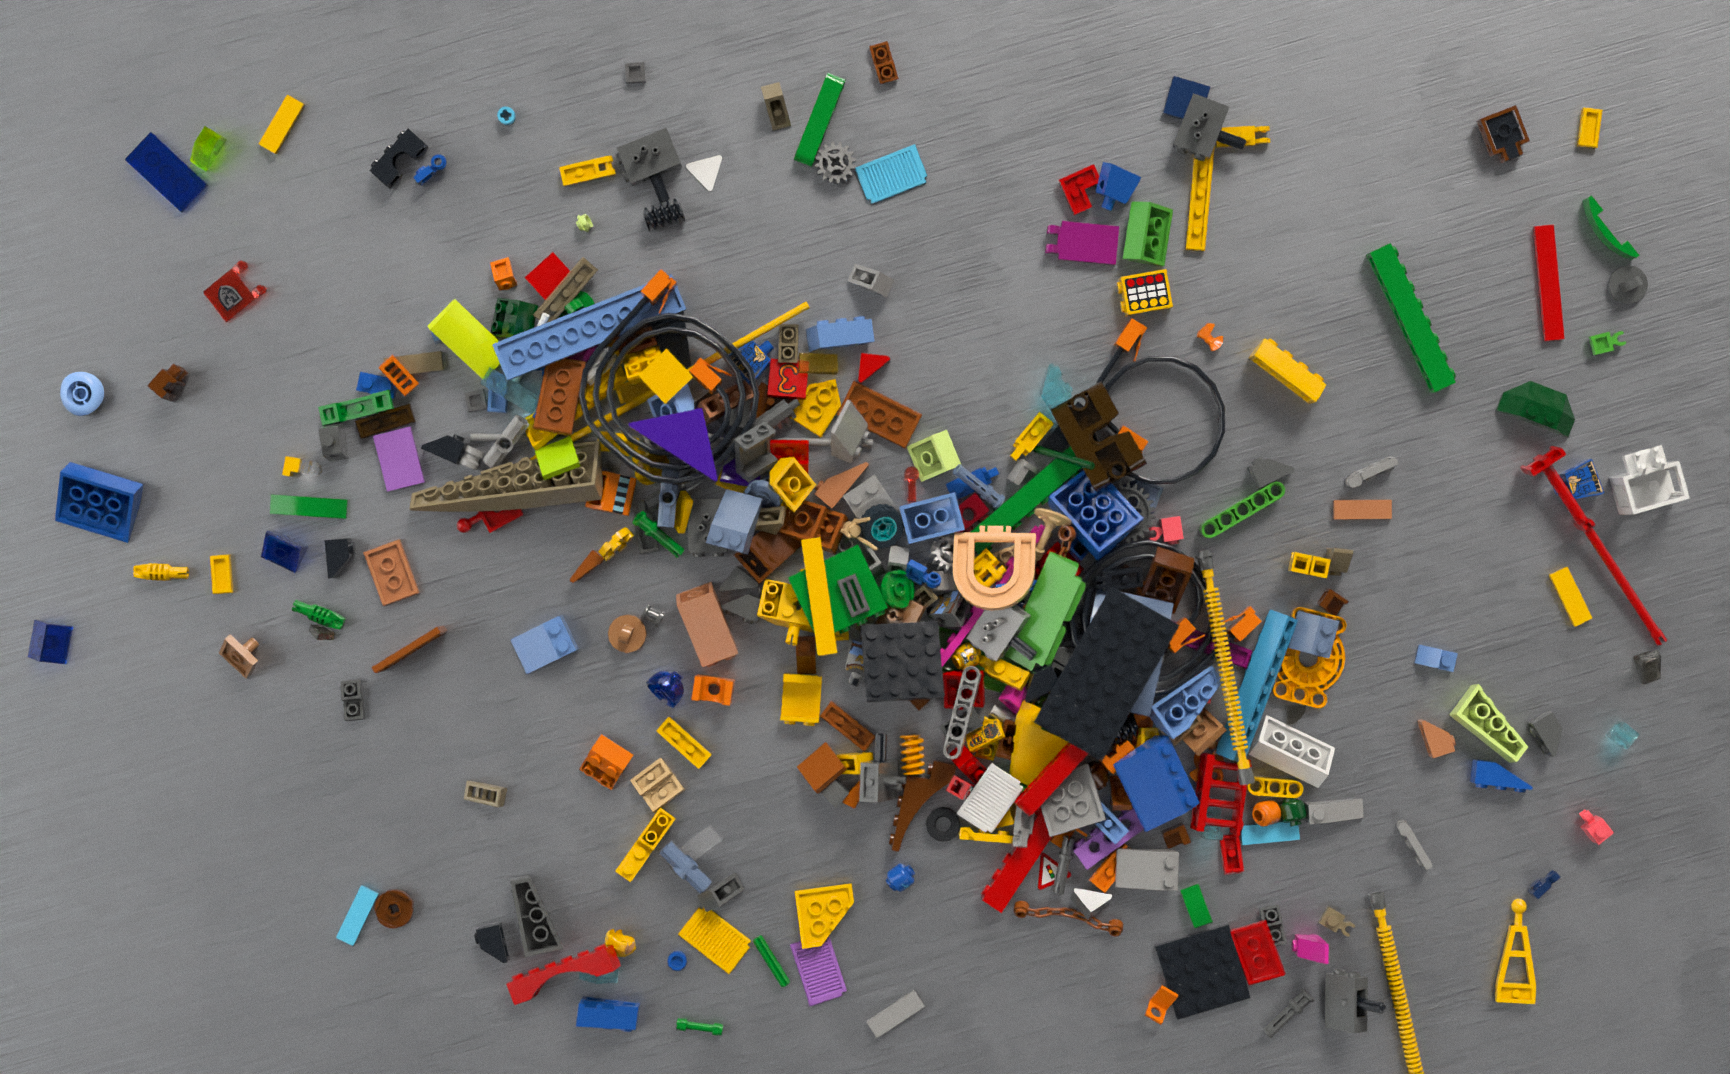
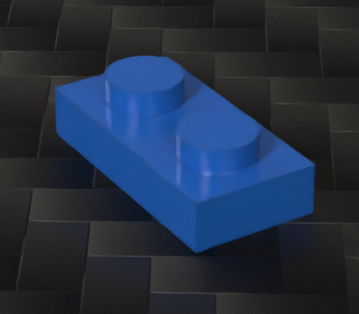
M360 372L357 391L373 394L390 390L391 398L395 399L397 388L387 377Z

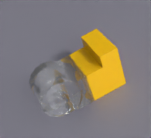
M285 456L282 475L293 477L294 472L303 473L309 478H316L321 475L322 467L315 461Z

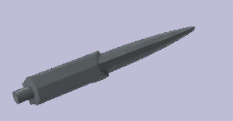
M783 399L759 416L752 428L764 421L773 429L776 427L779 429L783 428L781 423H784L787 428L791 427L793 423L790 417L796 418L793 410L800 405L799 402L795 399L787 404ZM733 438L721 452H719L717 455L713 457L714 462L718 460L724 454V452L734 443L735 438ZM735 451L724 462V464H722L717 469L721 468L722 466L726 465L727 463L735 459ZM696 470V471L693 472L691 475L697 474V473H700V472ZM696 481L682 484L681 488L689 486Z

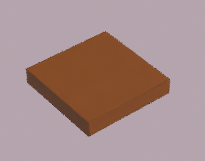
M826 742L797 766L817 794L847 770Z

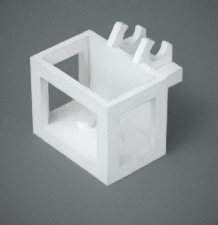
M1662 445L1622 456L1627 473L1609 478L1619 515H1633L1690 498L1680 462H1667ZM1669 470H1675L1681 491H1674Z

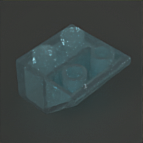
M1053 363L1046 367L1040 395L1049 410L1072 397L1071 392H1073L1069 383H1064L1061 376L1063 373L1059 366H1054Z

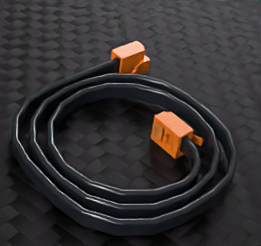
M660 269L641 290L643 299L596 348L582 371L579 399L587 425L599 441L626 466L652 482L681 485L701 480L706 475L697 473L681 478L653 475L630 461L602 435L591 420L585 398L588 376L605 349L649 302L654 306L668 290L662 300L663 304L658 312L659 315L641 320L622 334L610 347L596 370L593 399L599 422L617 445L630 456L650 468L678 472L692 467L687 463L675 465L654 462L634 451L617 436L605 420L599 399L602 374L619 348L644 327L668 320L691 323L714 336L735 355L749 375L754 395L751 417L740 435L751 430L756 421L760 394L753 368L741 352L720 332L694 316L674 313L660 315L668 300V295L677 285V282L672 277L670 278L669 275ZM668 326L644 332L622 349L610 369L606 395L614 423L630 443L647 453L677 458L665 449L652 448L630 434L618 418L613 391L618 369L627 354L647 339L667 334L694 337L714 349L723 358L735 375L740 394L737 418L725 438L718 446L711 450L714 457L729 444L743 419L746 393L740 370L719 344L696 330ZM700 357L689 370V373L711 394L716 390L723 399L725 407L722 425L715 434L709 437L711 445L723 436L729 426L731 416L728 395L720 386L722 379L712 370L730 377L732 375L707 364ZM734 443L714 462L715 470L724 464L734 453Z

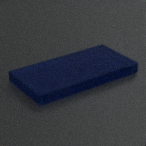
M152 132L125 159L182 213L208 186L201 177Z

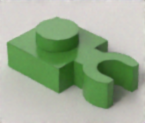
M1610 332L1590 336L1589 341L1593 355L1613 351V345H1625L1626 341L1619 342L1617 340V337L1624 334V332H1616L1612 337Z

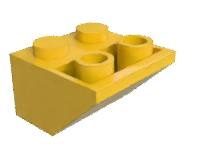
M659 346L649 347L643 351L630 353L626 356L623 364L631 386L644 382L638 375L661 354Z

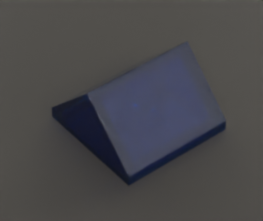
M267 530L261 557L296 573L309 546L275 530Z
M34 620L28 658L39 662L66 664L73 626Z

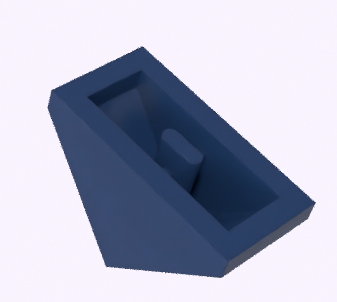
M1075 537L1071 541L1068 553L1079 563L1089 551Z

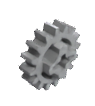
M831 142V147L825 144L824 151L818 150L821 156L815 157V160L819 161V163L815 164V168H820L817 174H823V181L829 178L830 184L833 183V180L840 184V179L846 182L847 175L853 176L850 170H856V166L852 165V163L856 162V158H851L854 152H848V145L842 148V142H839L838 146ZM831 151H839L837 154L829 153ZM845 156H847L849 161L848 167L843 163ZM823 159L828 163L826 170L823 168ZM838 159L840 166L835 165L833 167L831 160L836 161ZM834 172L842 173L840 175H832Z
M947 534L946 537L942 535L939 539L934 540L930 548L931 554L929 557L934 558L932 564H938L937 570L943 568L945 574L949 570L953 575L954 537L952 538L950 534Z

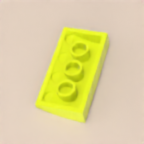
M456 299L428 325V328L484 381L500 364L492 344L499 342V340Z

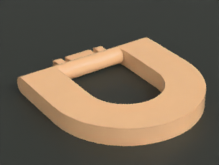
M980 526V533L955 532L953 577L956 587L963 598L977 608L990 611L1007 609L1020 602L1031 589L1035 577L1036 533H1011V526H1006V532H1003V526H988L987 532H985V526ZM975 542L1015 543L1014 572L1007 584L999 588H987L976 580L974 576Z

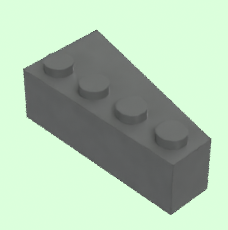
M525 875L511 878L510 883L525 957L563 949L562 941L531 876Z

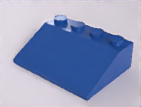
M69 462L60 471L55 521L128 543L141 503L143 484Z
M1084 470L1051 494L1048 499V506L1052 511L1060 513L1072 521L1069 526L1075 529L1078 540L1097 561L1110 552L1143 521V517L1113 484L1096 492Z
M1155 735L1113 764L1145 832L1187 813L1200 803L1169 736Z

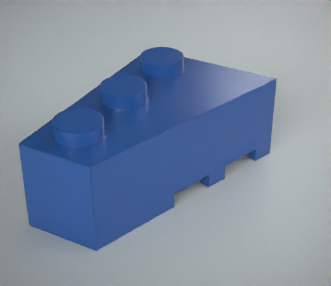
M583 996L578 1005L576 1027L603 1028L608 1030L621 1029L624 1032H632V1030H636L638 1025L640 1003Z

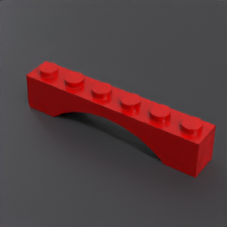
M601 944L596 946L594 951L589 952L587 949L579 952L577 957L572 958V955L564 957L560 963L556 964L555 961L545 964V968L540 970L539 967L528 970V974L523 975L521 972L511 977L512 980L506 983L514 1005L526 1002L537 996L548 979L557 974L579 971L598 977L615 971L621 964L613 944L609 946Z

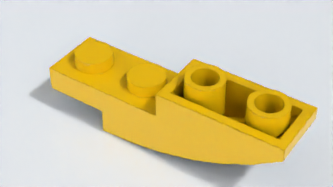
M659 808L615 872L631 883L676 818L662 808Z

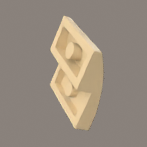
M662 758L656 760L630 780L654 813L685 791L682 784Z

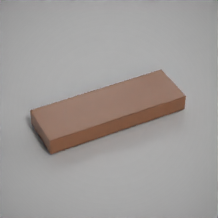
M1333 500V519H1392V500Z

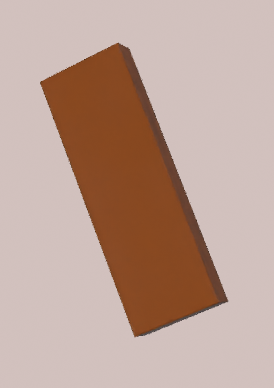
M832 701L820 714L822 719L864 752L876 738L872 732Z

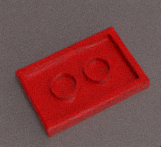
M1266 920L1231 929L1230 933L1248 985L1285 976L1284 967Z

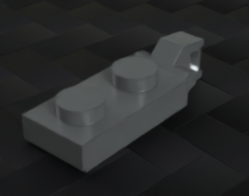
M645 500L636 501L638 511L634 512L633 519L641 511H644L646 516L654 521L651 509H646ZM635 526L640 554L659 551L658 541L651 536H646L640 527Z

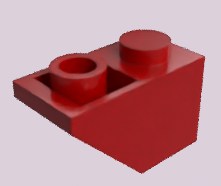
M965 745L963 746L961 756L951 759L975 785L987 770ZM957 747L949 755L955 756L958 752Z

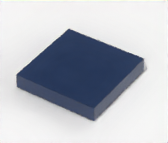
M1173 76L1163 114L1183 120L1193 93L1208 98L1211 86Z

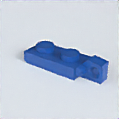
M984 467L970 472L985 485L992 483L990 478L999 474L996 467L988 471ZM960 478L946 483L949 493H956L957 500L975 492Z

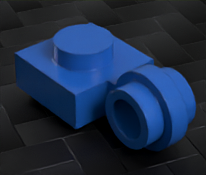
M439 154L433 156L431 166H422L415 172L416 175L413 178L422 186L434 177L437 171L443 170L446 167V158ZM437 160H442L440 165H436Z
M912 559L907 563V574L905 575L908 579H912V581L919 585L926 582L930 588H937L941 584V577L938 573L931 572L927 574L928 568Z

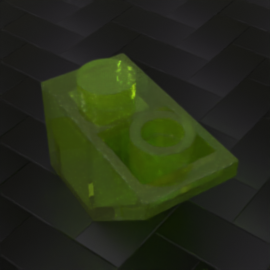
M204 126L194 142L190 162L207 172L227 139Z

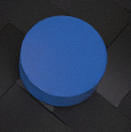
M674 951L668 957V966L674 971L682 970L687 964V957L682 951Z

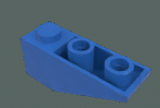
M1472 760L1470 782L1476 784L1478 788H1488V785H1492L1497 790H1507V787L1514 788L1516 792L1526 793V789H1533L1532 786L1496 762Z

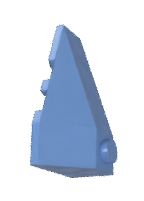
M1211 665L1152 706L1151 720L1157 728L1171 739L1176 738L1189 729L1223 682L1220 681L1221 677Z

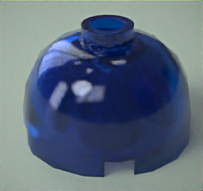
M667 670L658 671L646 681L647 687L652 694L660 701L662 699L668 701L666 705L669 707H676L683 698L684 685L681 682L682 677L675 671L672 673Z

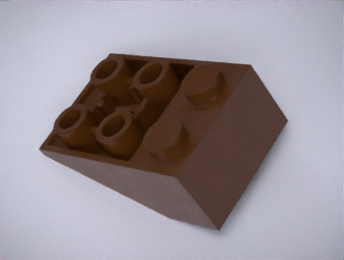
M760 531L752 538L748 555L736 552L734 557L760 584L800 548L802 543L779 532L777 535Z

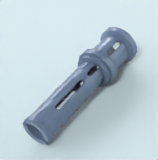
M961 464L955 467L953 474L975 490L981 500H986L991 504L992 509L996 510L1002 505L1005 500L1004 495H999L993 490L991 485H985Z

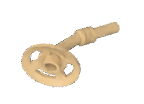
M1035 509L1034 514L1044 521V526H1046L1036 545L1035 565L1045 552L1044 547L1052 530L1056 526L1071 525L1072 521L1068 517L1047 509Z

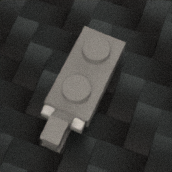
M1018 806L1014 821L1013 846L1027 848V840L1033 830L1035 812L1028 816Z

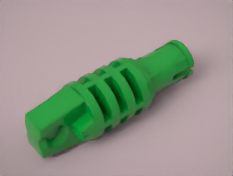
M297 599L293 603L295 607H292V611L307 616L310 621L339 630L344 626L346 618L332 610L316 604L309 605Z

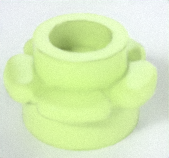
M587 214L577 216L576 224L581 231L589 232L590 228L593 227Z

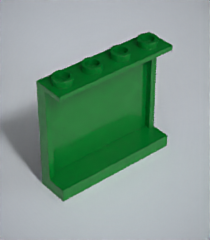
M859 545L824 560L834 633L838 631L840 634L851 630L849 626L854 623L859 626L868 622L867 617L873 614L876 618L886 613L884 609L888 607ZM803 570L788 577V580L814 632L806 570ZM853 574L856 575L870 610L854 617L850 614L837 582ZM849 580L861 609L865 608L854 580ZM846 582L842 583L854 612L858 611Z

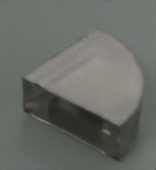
M310 625L309 627L310 633L316 640H334L335 633L325 627Z
M1286 705V724L1291 725L1300 720L1306 711V705Z

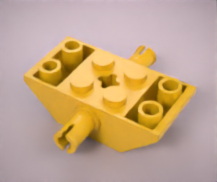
M765 579L757 616L774 625L787 627L788 632L785 643L790 645L792 637V645H797L800 630L814 633L802 607L800 610L796 609V606L800 605L791 584Z

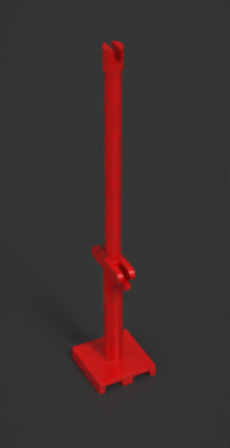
M1550 446L1549 452L1544 455L1538 454L1532 458L1534 462L1528 466H1520L1522 472L1530 476H1535L1543 471L1576 521L1574 526L1585 533L1649 630L1657 646L1662 645L1659 637L1662 641L1666 642L1667 638L1661 629L1658 628L1594 531L1593 527L1596 524L1592 519L1586 517L1552 465L1567 455L1563 448Z

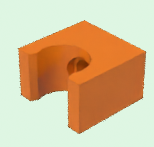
M697 674L694 679L691 700L712 701L730 706L732 704L736 679ZM717 684L719 686V693L712 694L709 691L710 685Z

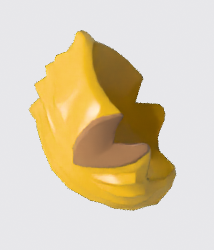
M610 929L606 933L605 945L613 944L618 957H626L636 950L634 938L623 935L621 929L617 931Z

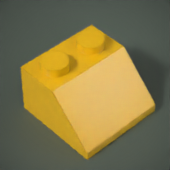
M794 457L780 458L770 471V485L792 512L798 509L816 486V483Z

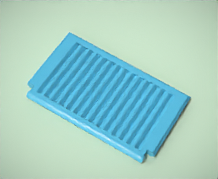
M915 144L858 166L855 170L867 200L871 199V204L925 184L926 180L924 178L927 177Z

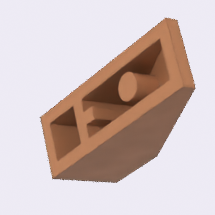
M744 380L745 401H747L748 399H753L754 395L752 387ZM737 384L724 390L728 395L731 410L739 405L740 394ZM718 393L700 401L695 408L703 409L706 425L725 415L723 399Z
M865 462L828 478L825 482L821 480L814 488L816 490L815 495L833 509L869 464Z

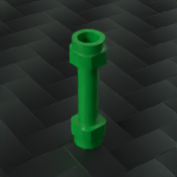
M686 1018L677 1019L676 1030H698L722 1036L723 1024L714 1022L712 1025L689 1022Z

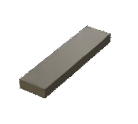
M582 257L533 316L540 320L542 314L546 313L550 315L547 323L557 319L565 310L564 307L577 296L598 269Z

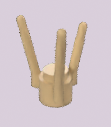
M870 517L854 518L852 522L848 521L843 525L840 532L846 537L855 538L871 549L878 550L876 546L859 535L861 532L859 523L870 521Z

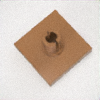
M910 600L907 607L899 609L891 608L886 603L888 607L884 609L886 613L880 615L875 624L919 622L926 607L914 600Z
M230 634L224 639L219 654L247 679L252 675L258 662L251 653L259 647V643L254 638H250L244 645H241Z
M1205 708L1199 714L1203 721L1182 739L1198 756L1207 748L1210 750L1216 748L1218 745L1216 740L1226 731V728Z

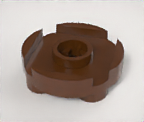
M399 889L386 891L378 897L375 903L374 910L378 921L383 926L392 929L405 925L410 921L414 913L413 899L406 892ZM396 904L398 905L399 912L396 911L393 914L391 913L392 909L389 907Z

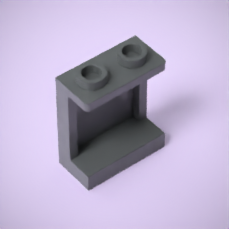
M765 421L734 439L736 473L748 483L772 469L778 462V459L770 451V438L776 435V431Z

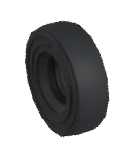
M946 807L933 810L926 821L927 831L930 836L941 842L950 841L955 838L961 825L956 812ZM940 817H946L950 820L951 826L949 830L942 832L936 828V821Z

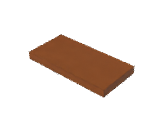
M565 358L545 366L533 424L534 430L572 436L579 401L582 371L586 366L585 361Z
M853 381L837 416L840 415L846 401L849 400L868 423V431L906 449L922 414Z
M444 625L432 629L371 667L374 673L387 670L445 634L447 629Z

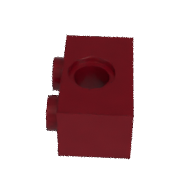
M976 493L959 505L965 530L958 532H969L973 529V523L976 521L981 523L988 517L987 512L990 510ZM967 509L971 510L974 514L973 519L970 521L963 518V512Z

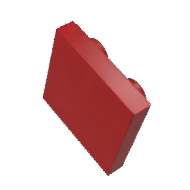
M552 252L524 278L546 300L570 270Z

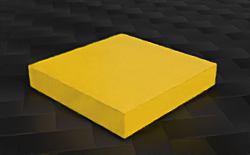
M667 349L638 375L665 404L693 378Z

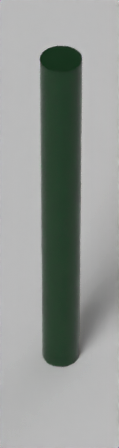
M1038 445L1033 449L1035 453L1093 470L1095 468L1094 462Z

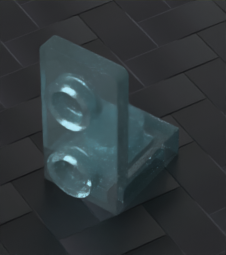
M1209 806L1207 808V818L1221 819L1222 808ZM1207 825L1204 828V832L1201 831V837L1208 840H1223V832L1221 827Z

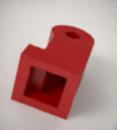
M954 775L946 791L964 800L970 795L975 785Z

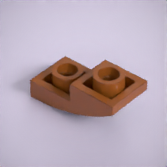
M888 41L869 46L879 83L883 84L897 80L898 75Z

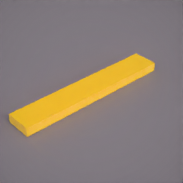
M1215 146L1209 160L1200 161L1195 158L1193 159L1185 250L1205 251Z
M821 538L801 540L818 656L837 653Z

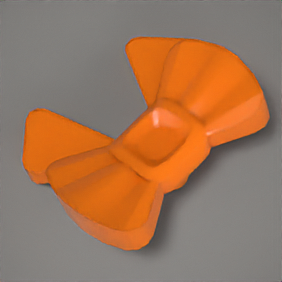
M1207 323L1198 331L1197 337L1203 339L1209 345L1210 350L1214 352L1221 347L1223 336L1214 338L1210 333L1215 324Z

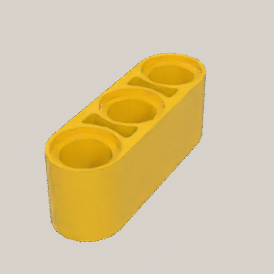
M1254 776V780L1259 782V788L1254 791L1250 788L1251 784H1247V791L1258 796L1298 798L1303 793L1302 784L1294 779ZM1273 782L1278 783V789L1275 792L1270 791V785ZM1291 784H1297V791L1295 793L1289 792Z

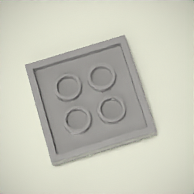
M1089 764L1076 767L1041 805L1050 837L1106 820Z

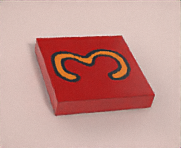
M771 358L767 397L806 400L809 362L784 363L778 362V359Z

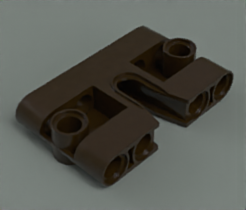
M1102 382L1050 409L1075 456L1095 463L1093 470L1083 468L1096 492L1147 464L1129 431L1110 436L1101 442H1096L1093 439L1095 432L1106 427L1119 415ZM1078 398L1084 399V407L1077 408L1074 405L1075 400ZM1116 465L1123 468V473L1119 476L1112 473V468Z

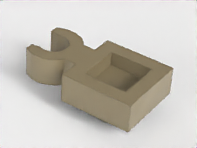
M1327 906L1318 921L1321 925L1335 933L1340 929L1341 933L1347 937L1350 934L1345 931V928L1347 926L1355 928L1352 922L1343 921L1346 916Z

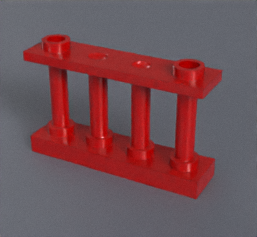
M1202 752L1195 794L1200 803L1192 810L1190 828L1204 832V828L1207 825L1230 828L1229 833L1240 836L1244 825L1242 818L1247 784L1239 785L1238 775L1237 782L1213 780L1212 778L1215 768L1237 771L1239 769L1238 763L1216 761L1215 755ZM1215 787L1235 790L1234 801L1210 799V789ZM1212 806L1233 809L1231 820L1207 818V808Z

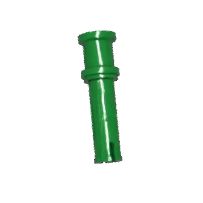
M641 511L632 522L634 526L640 527L646 536L653 537L676 558L684 552V548L657 526L656 521H652L647 517L646 512Z

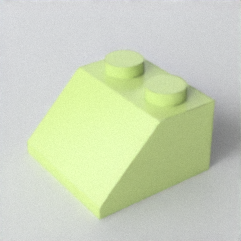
M947 430L907 446L921 482L954 469L957 465L961 464Z

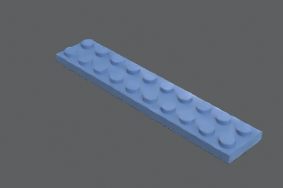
M647 284L492 344L506 380H512L600 345L643 299L641 290ZM677 286L668 295V300L660 315L666 313L677 314L681 311H686ZM668 290L654 306L649 302L617 337L622 336V334L641 320L659 315L658 312L663 304L662 300Z

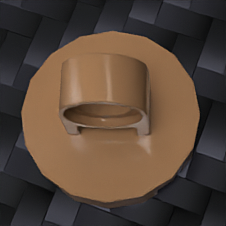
M619 616L609 626V641L620 652H634L641 648L646 641V628L642 620L636 616Z

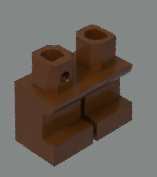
M173 363L168 370L162 368L147 387L160 398L172 402L176 397L172 391L178 385H186L183 380L189 373L181 366Z

